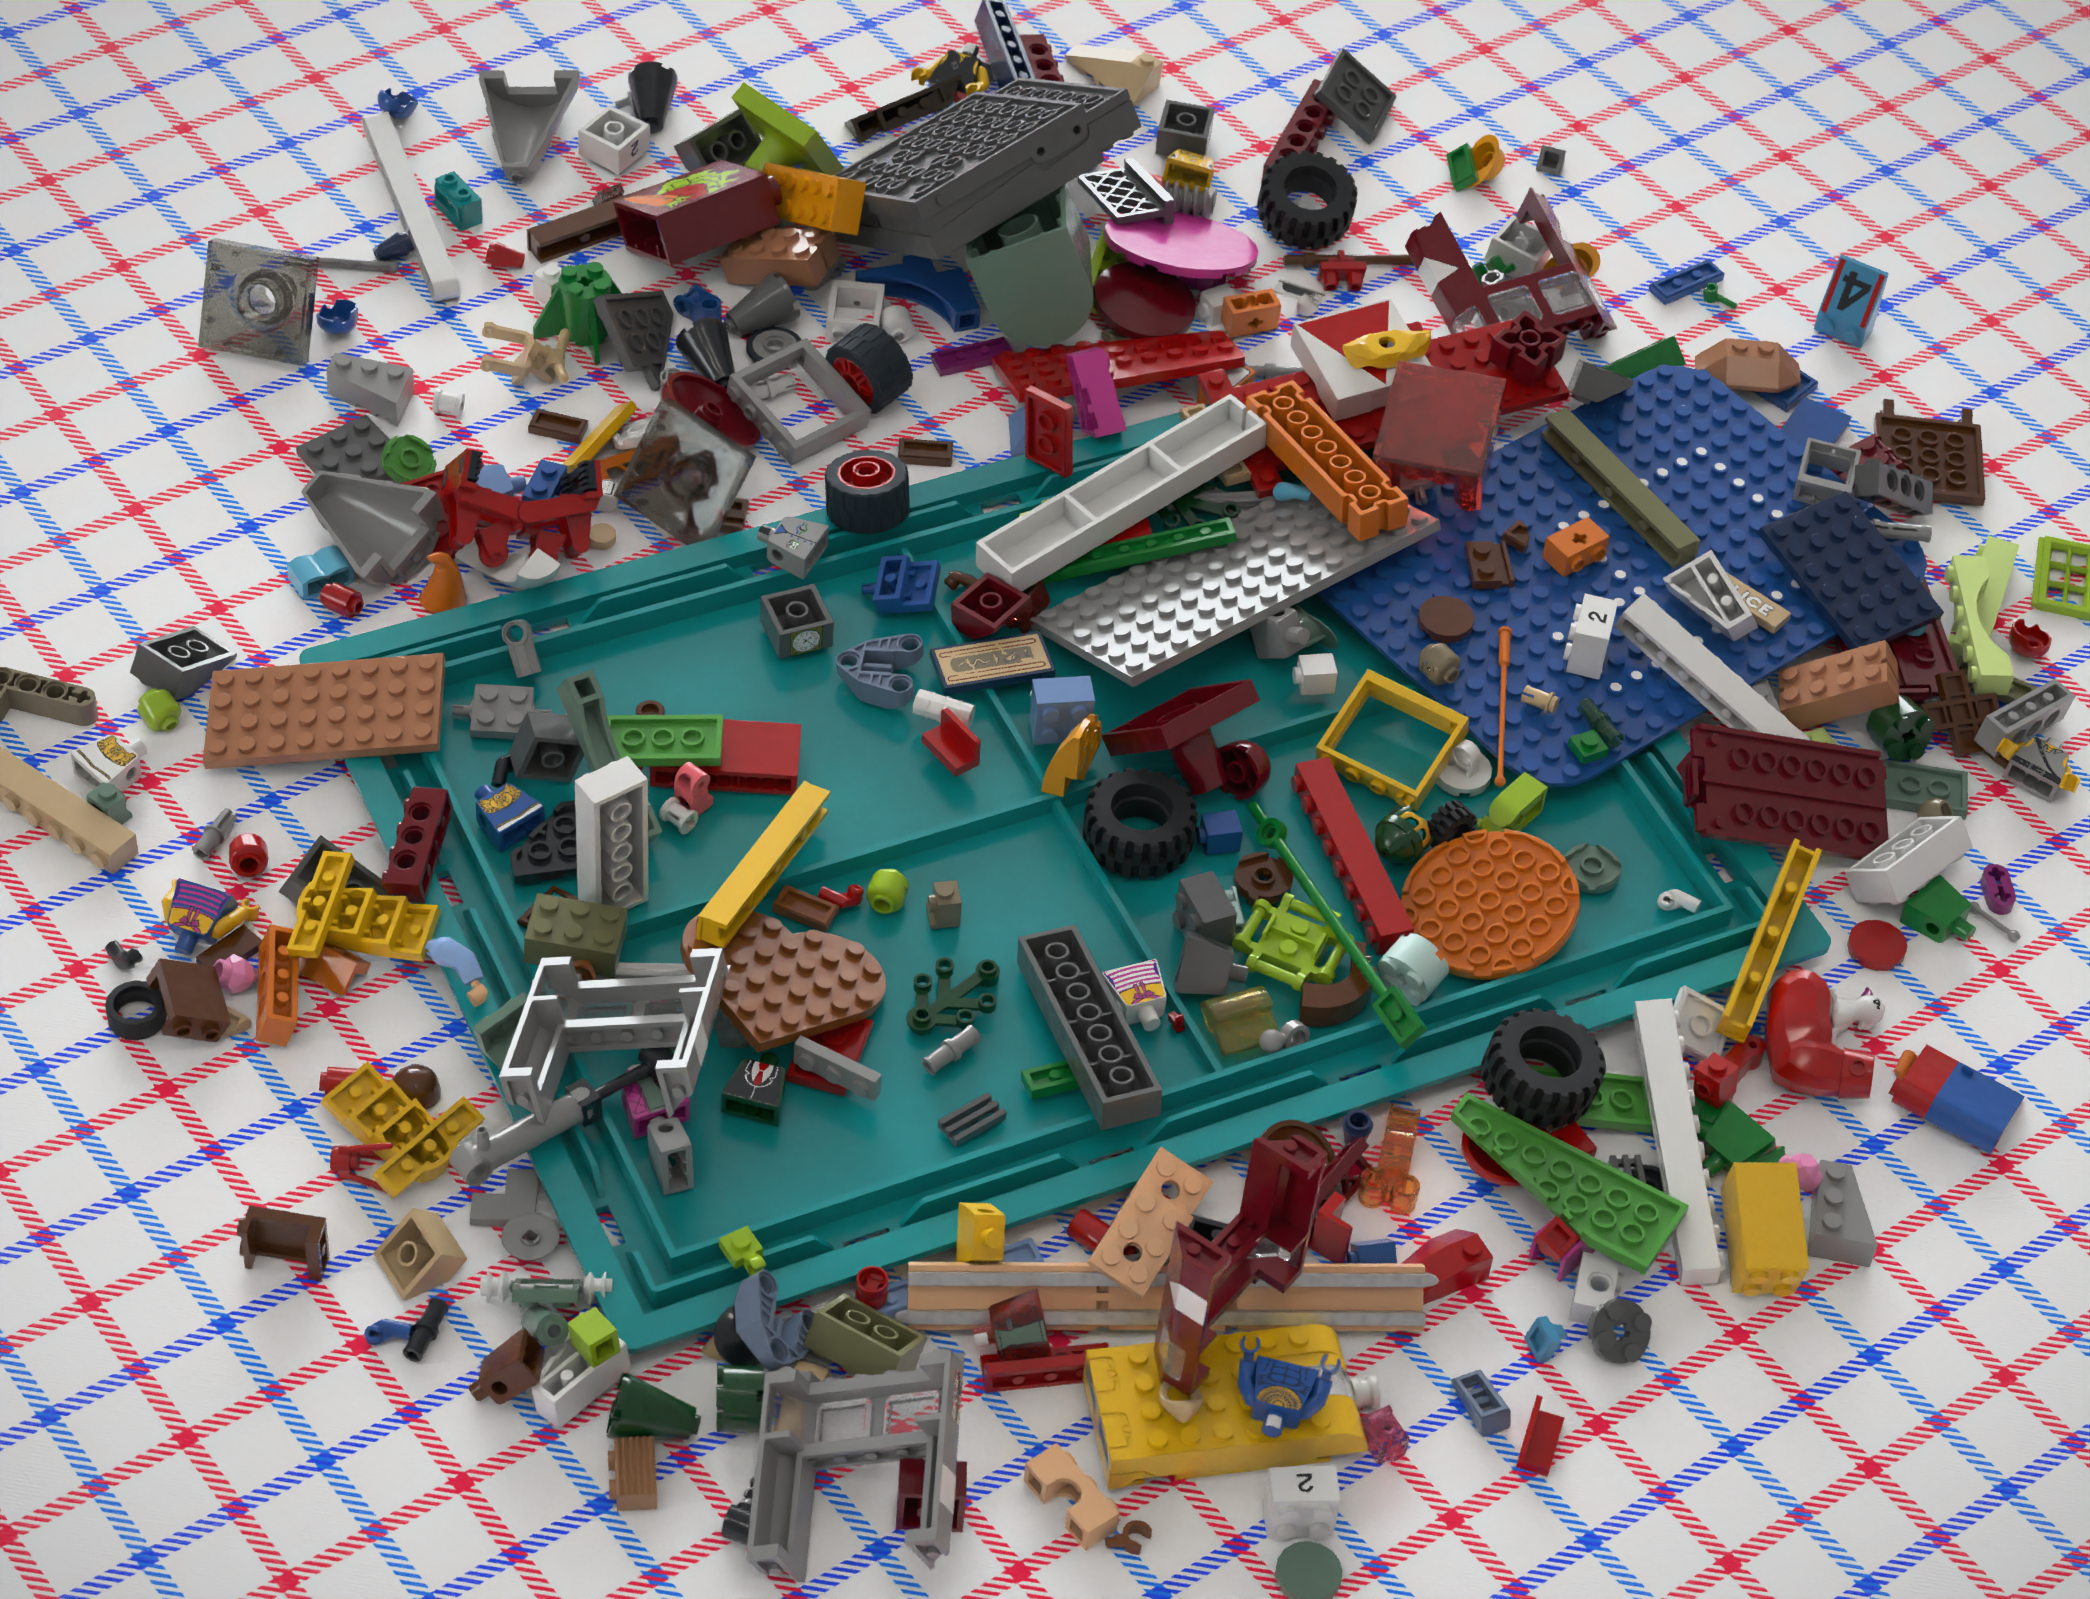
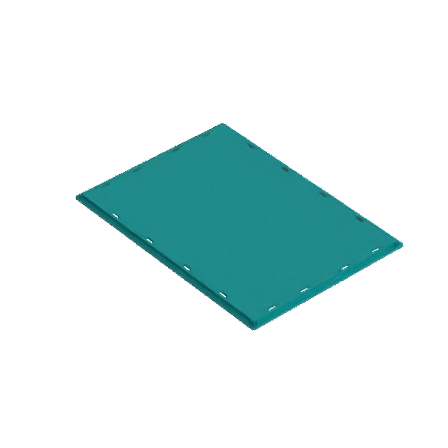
M1179 412L1126 426V431L1098 438L1089 436L1073 441V474L1067 478L1026 458L1025 454L909 485V514L903 523L886 532L857 534L845 531L835 526L829 520L826 508L794 516V518L829 526L828 547L805 579H801L784 569L754 576V571L776 566L767 559V543L757 540V534L761 527L757 526L550 582L540 587L524 589L303 650L299 656L300 664L444 653L446 662L440 750L395 754L393 756L398 767L387 770L380 756L344 758L343 760L388 856L391 846H395L397 825L403 820L404 802L406 798H410L412 788L448 789L453 810L425 903H410L438 905L441 915L432 939L441 937L452 938L474 952L484 976L480 983L488 991L486 1001L478 1007H474L466 995L467 992L473 989V986L466 987L455 969L442 965L440 967L513 1123L532 1112L517 1103L513 1106L506 1101L499 1078L501 1070L479 1048L473 1027L482 1018L491 1015L504 1006L508 1000L517 997L522 992H525L527 996L529 995L539 965L523 963L524 938L527 929L518 925L517 920L535 903L537 893L544 894L552 885L578 898L577 876L519 884L514 883L510 853L517 846L521 847L528 840V836L500 853L477 822L476 803L478 800L475 798L476 790L484 784H487L494 791L498 789L491 785L495 763L498 758L509 754L514 740L470 737V718L452 716V705H470L474 698L476 684L534 687L535 709H552L553 714L566 715L556 689L566 678L593 670L604 695L607 715H636V707L641 702L654 700L664 706L665 715L723 714L724 719L802 724L797 789L805 780L810 784L831 791L829 798L822 806L828 809V815L754 911L780 920L782 925L792 934L817 930L772 912V904L785 885L818 897V893L823 886L839 893L847 892L848 887L852 884L863 888L862 902L856 906L839 909V914L826 933L861 943L875 957L884 971L886 990L879 1008L866 1018L873 1020V1029L859 1061V1064L882 1074L881 1094L873 1102L865 1097L857 1096L851 1090H848L844 1097L786 1081L778 1127L721 1113L722 1090L743 1059L749 1058L759 1061L762 1053L771 1052L779 1058L777 1066L784 1067L787 1073L794 1056V1043L796 1041L757 1053L715 1003L717 1014L694 1091L689 1096V1121L681 1123L692 1144L694 1188L663 1195L649 1157L648 1136L637 1139L633 1138L622 1105L621 1090L602 1100L603 1118L585 1128L579 1123L527 1151L584 1276L586 1277L589 1272H592L594 1278H602L604 1272H606V1278L613 1279L612 1291H605V1297L602 1296L601 1291H594L595 1300L604 1317L617 1329L618 1338L627 1343L628 1354L630 1355L639 1354L715 1328L721 1314L735 1304L734 1301L740 1284L744 1279L750 1277L744 1266L734 1269L719 1247V1238L745 1226L749 1227L763 1247L762 1258L766 1263V1267L763 1270L769 1271L777 1282L776 1307L856 1281L857 1274L865 1267L877 1266L886 1271L957 1247L959 1202L992 1204L1005 1214V1230L1134 1187L1160 1147H1163L1191 1167H1195L1251 1148L1254 1138H1259L1268 1127L1279 1121L1299 1120L1314 1127L1346 1116L1353 1110H1364L1480 1071L1482 1068V1058L1497 1026L1506 1017L1513 1016L1516 1012L1525 1010L1528 1013L1529 1009L1540 1008L1541 1012L1554 1010L1560 1016L1564 1017L1566 1014L1572 1017L1573 1022L1578 1025L1580 1023L1587 1028V1033L1590 1034L1632 1020L1635 1001L1672 998L1674 1005L1679 989L1684 985L1702 995L1733 986L1780 868L1764 846L1700 837V833L1695 832L1694 807L1686 808L1683 806L1684 790L1682 776L1676 769L1691 748L1679 731L1676 730L1590 781L1573 787H1548L1542 813L1520 832L1542 839L1557 849L1564 857L1572 847L1582 843H1589V846L1594 847L1597 844L1605 846L1613 851L1620 860L1621 874L1618 884L1612 890L1601 894H1589L1579 891L1580 912L1570 938L1554 956L1538 967L1521 974L1509 975L1494 980L1468 979L1448 973L1425 1001L1421 1002L1418 1006L1411 1005L1428 1030L1406 1050L1398 1045L1371 1006L1378 999L1374 990L1367 1006L1354 1018L1334 1026H1307L1310 1030L1308 1042L1287 1049L1282 1047L1280 1051L1272 1054L1266 1053L1261 1049L1259 1045L1260 1035L1268 1029H1275L1280 1032L1287 1022L1292 1020L1299 1021L1302 992L1293 990L1291 985L1256 971L1254 973L1248 972L1245 984L1228 980L1224 995L1175 992L1173 984L1185 939L1181 930L1176 929L1172 918L1176 909L1175 894L1178 893L1180 879L1213 871L1223 890H1229L1231 886H1234L1235 868L1245 855L1254 852H1267L1269 857L1277 860L1278 856L1281 857L1276 849H1268L1258 842L1256 833L1259 824L1247 808L1253 801L1258 802L1268 818H1276L1286 825L1287 837L1285 843L1331 909L1342 914L1340 922L1347 932L1354 937L1356 942H1366V955H1371L1370 965L1377 967L1376 973L1379 978L1382 977L1379 972L1378 962L1384 954L1377 955L1372 944L1369 945L1367 943L1365 929L1361 922H1357L1354 915V907L1351 901L1345 898L1343 884L1340 878L1337 879L1335 877L1333 864L1330 858L1324 855L1322 842L1319 836H1316L1312 830L1311 819L1308 814L1303 812L1301 799L1298 793H1294L1292 789L1291 777L1294 776L1296 763L1316 759L1317 744L1367 669L1431 699L1328 606L1317 593L1296 604L1305 612L1324 623L1334 633L1339 642L1337 648H1327L1317 642L1309 647L1302 648L1287 658L1258 659L1250 628L1135 687L1130 686L1042 635L1056 670L1054 678L1091 677L1095 697L1094 714L1099 716L1098 721L1102 723V735L1193 687L1252 679L1260 701L1210 728L1218 750L1224 745L1237 740H1248L1261 746L1269 756L1271 763V776L1267 785L1254 796L1243 800L1235 799V795L1230 792H1223L1220 787L1203 794L1191 795L1197 805L1196 827L1200 826L1201 814L1236 810L1243 830L1240 851L1206 855L1203 845L1197 842L1195 832L1192 852L1189 853V858L1183 864H1179V868L1171 873L1166 871L1165 875L1154 878V876H1148V879H1138L1137 876H1131L1130 878L1122 877V873L1116 872L1114 874L1106 869V865L1103 864L1101 866L1098 864L1083 839L1085 805L1089 792L1092 788L1096 787L1097 782L1104 777L1108 779V775L1118 771L1122 773L1127 768H1133L1134 770L1150 768L1149 771L1157 773V770L1164 772L1166 777L1177 779L1180 782V787L1185 786L1188 789L1169 750L1110 757L1102 738L1084 781L1072 779L1064 797L1041 791L1048 765L1061 743L1034 745L1029 720L1032 681L944 695L930 658V649L1036 632L1031 629L1030 619L1039 615L1043 610L1051 609L1063 603L1065 599L1073 598L1085 592L1086 589L1095 587L1107 581L1108 578L1117 576L1129 570L1130 567L1139 564L1027 588L1022 592L1029 595L1031 601L995 633L975 640L957 631L952 623L951 603L967 589L959 584L956 590H952L944 584L945 578L949 576L948 573L956 570L980 579L985 573L976 566L977 541L1017 519L1020 513L1041 505L1043 500L1053 498L1182 422L1179 418ZM1468 446L1441 453L1446 476L1477 461V458ZM1373 448L1362 450L1388 475L1387 467H1383ZM1290 469L1278 471L1283 482L1296 485L1302 484V481ZM1217 475L1218 483L1216 488L1225 492L1254 491L1249 481L1225 487ZM1209 480L1206 483L1213 484L1214 482ZM1013 500L1019 502V504L984 513L982 510ZM1166 505L1169 512L1179 515L1180 524L1178 528L1188 526L1178 511H1171L1169 505ZM1192 510L1197 519H1203L1205 522L1219 519L1218 515ZM1157 512L1147 517L1152 534L1167 531L1163 527V521ZM1172 519L1167 520V522L1170 524L1176 523ZM781 520L765 525L776 529ZM909 555L911 562L938 560L941 566L933 611L879 614L873 602L874 594L862 595V583H876L881 557ZM815 584L834 622L833 646L779 659L760 621L761 596ZM522 619L531 625L532 632L567 623L568 628L532 637L542 671L517 678L508 646L502 638V629L505 624L513 620ZM514 625L511 629L512 637L520 641L524 635L522 628ZM903 634H917L923 640L924 649L922 658L910 667L893 672V674L908 675L913 680L914 696L906 705L900 708L885 709L860 701L837 673L836 657L838 654L864 641ZM1332 653L1338 672L1335 693L1301 696L1298 684L1293 682L1292 674L1293 667H1297L1298 656ZM920 689L935 692L946 697L949 696V698L962 700L965 703L976 706L970 730L981 741L979 766L955 777L921 742L923 733L939 726L941 723L912 713L914 700ZM1369 696L1334 750L1416 790L1451 735ZM1467 733L1464 740L1472 741L1479 748L1480 753L1490 762L1492 773L1489 786L1484 792L1470 797V793H1459V796H1453L1443 791L1435 783L1418 811L1413 809V813L1426 821L1431 820V815L1433 812L1436 814L1441 805L1445 807L1446 802L1459 800L1476 815V820L1479 818L1483 819L1485 815L1489 817L1488 811L1491 803L1519 776L1504 765L1503 776L1506 779V783L1502 787L1496 786L1494 779L1497 777L1498 759L1472 735ZM584 755L571 782L516 778L513 771L508 774L506 783L513 784L542 803L545 807L546 821L560 802L575 800V780L585 774L592 773ZM643 767L641 772L648 779V802L652 806L662 833L653 842L648 843L649 900L628 910L627 933L619 962L684 964L680 954V945L685 927L695 916L701 913L793 795L708 790V793L713 796V805L700 814L694 828L689 833L683 835L678 832V827L669 821L665 822L659 818V811L662 805L670 797H674V788L650 787V767ZM1336 771L1401 901L1402 888L1410 871L1432 847L1429 846L1417 859L1410 863H1390L1381 858L1374 844L1375 829L1381 819L1388 815L1397 803L1386 795L1375 794L1369 787L1359 782L1349 781L1343 774ZM688 802L684 803L687 807L690 808ZM1128 817L1119 820L1122 824L1138 830H1151L1160 827L1155 821L1144 817ZM1412 819L1406 820L1413 827L1416 826V822ZM1419 830V831H1418V834L1420 835L1421 840H1422V839H1423V838H1422L1423 832H1422V830ZM1713 853L1733 881L1725 883L1705 855ZM881 869H895L909 883V890L903 906L900 910L889 914L875 911L866 898V891L872 876ZM449 875L463 901L462 904L452 907L438 881L439 878ZM1262 875L1258 876V879L1262 881H1268L1270 879L1264 878ZM1293 876L1290 894L1295 895V899L1315 907L1295 876ZM957 880L962 901L960 926L930 929L926 902H928V895L933 893V882ZM1678 889L1702 900V903L1695 914L1684 908L1670 911L1662 910L1658 906L1657 899L1663 892ZM1237 892L1246 924L1253 913V906H1250L1246 899ZM556 893L552 894V896L562 897ZM1804 900L1801 902L1775 971L1822 956L1830 948L1831 937ZM1281 901L1271 904V906L1278 909ZM1289 911V913L1292 915L1308 920L1323 927L1326 926L1325 923H1322L1320 921H1317L1295 911ZM1262 919L1251 938L1253 942H1259L1268 920ZM1075 924L1101 974L1102 972L1152 959L1157 960L1167 998L1165 1013L1159 1017L1161 1024L1152 1031L1144 1030L1141 1022L1130 1024L1129 1027L1162 1087L1161 1116L1101 1130L1081 1088L1031 1100L1021 1081V1070L1066 1059L1017 964L1018 937ZM1330 945L1319 968L1325 965L1334 949L1333 946ZM1233 948V963L1245 965L1249 955ZM1345 952L1334 972L1335 978L1331 984L1341 982L1350 974L1351 957L1347 952ZM945 957L951 959L954 963L953 975L950 977V990L973 975L976 966L982 960H993L1000 969L998 983L992 987H982L979 985L963 997L978 999L983 993H991L997 998L996 1010L993 1013L985 1014L981 1011H973L975 1014L973 1027L980 1034V1042L962 1053L961 1059L957 1062L951 1061L936 1072L935 1075L929 1074L922 1065V1059L938 1049L943 1040L953 1038L963 1029L959 1027L935 1026L926 1035H917L910 1030L906 1023V1017L909 1010L916 1007V992L913 989L914 977L917 974L925 973L932 978V988L928 993V1006L938 1000V976L935 973L936 961ZM541 978L535 996L552 995L546 991L543 979ZM1310 981V983L1312 984H1319L1317 982ZM1601 992L1603 993L1602 995H1599V996H1596V997H1593V998H1590V999H1587V1000H1584V1001H1581V1002H1578V1003H1575V1004H1572V1005H1569V1006L1566 1005V1004H1568V1003H1571V1002H1574V1001H1577V1000H1580V999H1583V998H1586V997H1589V996H1592V995H1595V994H1598V993H1601ZM563 1001L561 1007L565 1018L568 1006ZM675 1008L679 1014L684 1012L683 1008ZM945 1010L941 1014L957 1015L959 1010ZM634 1011L586 1013L581 1019L634 1016L635 1013ZM1173 1011L1178 1015H1184L1185 1030L1178 1033L1168 1021V1013ZM962 1018V1020L964 1021L970 1020L968 1018ZM641 1049L569 1052L553 1101L566 1095L565 1087L583 1077L594 1089H597L621 1076L632 1065L640 1064L638 1054ZM1378 1067L1377 1070L1340 1081V1079ZM989 1092L992 1095V1101L996 1100L999 1103L1000 1110L1004 1109L1007 1112L1006 1119L960 1146L955 1147L937 1127L938 1120ZM991 1112V1113L987 1114L986 1116L980 1118L979 1120H977V1123L980 1122L981 1120H983V1119L989 1117V1116L992 1115L993 1113ZM966 1126L954 1134L957 1135L969 1127ZM1127 1150H1131V1152H1128V1153H1125V1154H1122V1155H1119V1156H1116V1157H1113V1158H1110V1159H1107V1160H1104V1161H1101V1162H1098V1163H1095V1164H1092V1165L1090 1164L1091 1162H1094V1161H1097V1160H1100V1159H1103V1158H1106V1157H1109V1156H1112V1155H1115V1154H1118V1153H1121V1152H1124V1151H1127ZM668 1157L671 1166L673 1167L676 1164V1161L674 1158ZM609 1210L625 1243L612 1247L597 1214ZM887 1231L885 1234L844 1247L845 1244Z

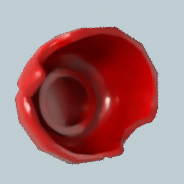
M2023 618L2013 621L2009 633V644L2013 652L2029 658L2041 657L2049 652L2052 638L2047 632L2040 629L2038 624L2027 627Z

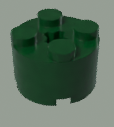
M1899 695L1900 703L1872 710L1866 723L1867 733L1872 742L1890 759L1895 761L1918 760L1924 755L1925 748L1929 744L1935 730V723L1910 698Z
M717 1365V1385H723V1387H716L717 1410H723V1412H717L716 1431H759L764 1392V1366Z

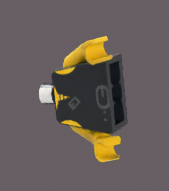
M966 43L962 53L949 50L926 68L914 67L911 70V81L918 79V84L921 86L925 85V81H928L929 86L961 74L962 79L958 83L955 93L957 91L966 93V97L976 91L985 92L990 87L987 70L977 57L980 49L972 43Z

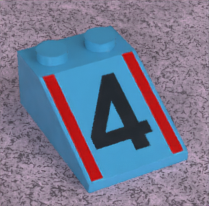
M1841 254L1819 308L1814 330L1861 349L1873 332L1889 273Z

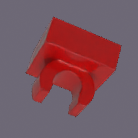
M1555 1216L1533 1240L1539 1245L1538 1249L1546 1257L1550 1256L1557 1262L1580 1237L1558 1216Z

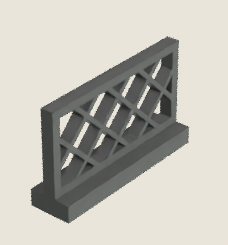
M1134 158L1124 159L1123 168L1082 174L1077 177V183L1117 225L1158 218L1163 224L1174 223V199Z

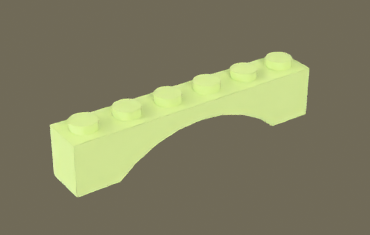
M1953 555L1950 566L1945 568L1944 578L1945 582L1949 583L1950 586L1949 600L1954 603V621L1958 622L1959 625L1958 639L1959 642H1963L1964 646L1963 660L1968 664V682L1972 683L1974 694L1983 695L1996 692L1997 695H2008L2014 679L2010 656L2000 649L1988 636L1981 625L1977 612V602L1984 595L1990 577L1986 556Z

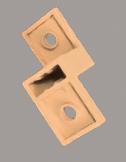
M1160 1147L1110 1223L1109 1229L1087 1261V1264L1141 1299L1170 1255L1176 1220L1187 1227L1194 1218L1190 1214L1194 1213L1214 1181L1163 1147ZM1165 1183L1175 1185L1178 1190L1177 1197L1174 1199L1166 1198L1161 1191L1162 1185ZM1125 1246H1136L1140 1251V1259L1134 1262L1127 1260L1123 1254Z

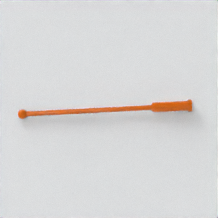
M1502 626L1498 629V665L1501 667L1498 771L1497 777L1494 779V783L1498 787H1502L1506 783V779L1503 776L1507 667L1510 665V641L1512 636V629L1508 626Z

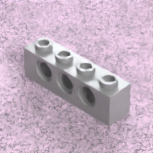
M2053 679L1987 715L1974 741L1995 758L2001 754L1996 752L1995 749L2003 738H2007L2015 744L2024 742L2063 720L2076 695L2057 679Z

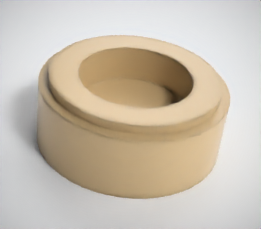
M598 523L590 527V545L601 550L614 546L616 543L615 528L607 523Z

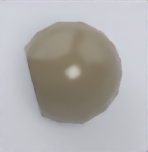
M1940 798L1927 799L1920 805L1917 812V818L1954 816L1949 803Z

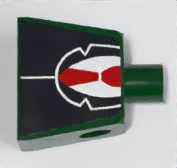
M764 1052L759 1061L749 1058L741 1061L722 1090L721 1113L779 1126L785 1093L786 1069L777 1066L779 1063L777 1055L771 1052Z

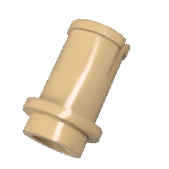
M1530 685L1525 687L1523 692L1533 695L1534 698L1522 694V703L1543 709L1545 714L1549 712L1555 713L1560 701V697L1555 696V692L1549 694Z

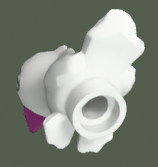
M1866 987L1862 995L1854 1001L1837 998L1836 989H1830L1834 1000L1830 1019L1832 1025L1831 1043L1835 1046L1837 1034L1847 1029L1853 1022L1858 1024L1859 1030L1863 1027L1868 1030L1871 1026L1876 1025L1882 1020L1885 1006L1882 1000L1873 995L1870 988Z

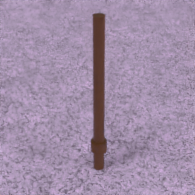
M1304 252L1303 255H1284L1283 265H1303L1304 268H1315V265H1320V262H1328V257H1337V255H1315V252ZM1408 254L1345 255V257H1354V262H1366L1367 265L1413 264Z

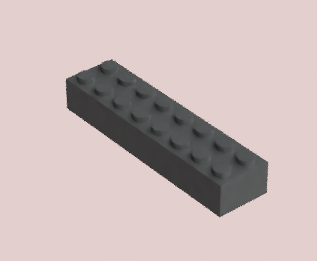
M1074 924L1018 937L1017 964L1101 1130L1161 1116L1162 1087L1077 926Z

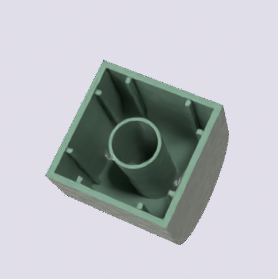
M1067 184L966 244V263L989 315L997 328L1012 340L1031 346L1053 345L1072 337L1086 323L1093 306L1091 246L1088 233Z

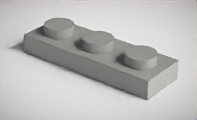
M801 1035L794 1043V1063L803 1070L820 1075L830 1083L838 1084L851 1090L857 1096L865 1097L873 1102L881 1094L882 1074Z

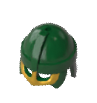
M1397 804L1377 824L1374 844L1378 854L1384 860L1390 863H1410L1417 859L1433 843L1435 837L1430 835L1427 821L1413 813L1412 806H1406L1399 810L1400 806ZM1412 819L1416 822V826L1413 827L1406 820ZM1419 830H1422V831H1423V839H1422V840H1421L1420 835L1418 834V831H1419Z

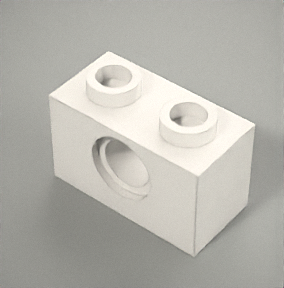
M1583 1252L1577 1273L1569 1321L1588 1325L1589 1318L1594 1309L1614 1299L1615 1292H1621L1624 1274L1619 1273L1620 1262L1612 1258Z

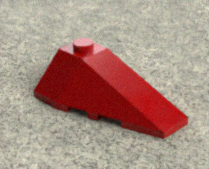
M1454 1229L1429 1239L1401 1264H1423L1425 1266V1273H1431L1439 1279L1436 1285L1424 1287L1423 1305L1488 1280L1494 1257L1478 1233Z

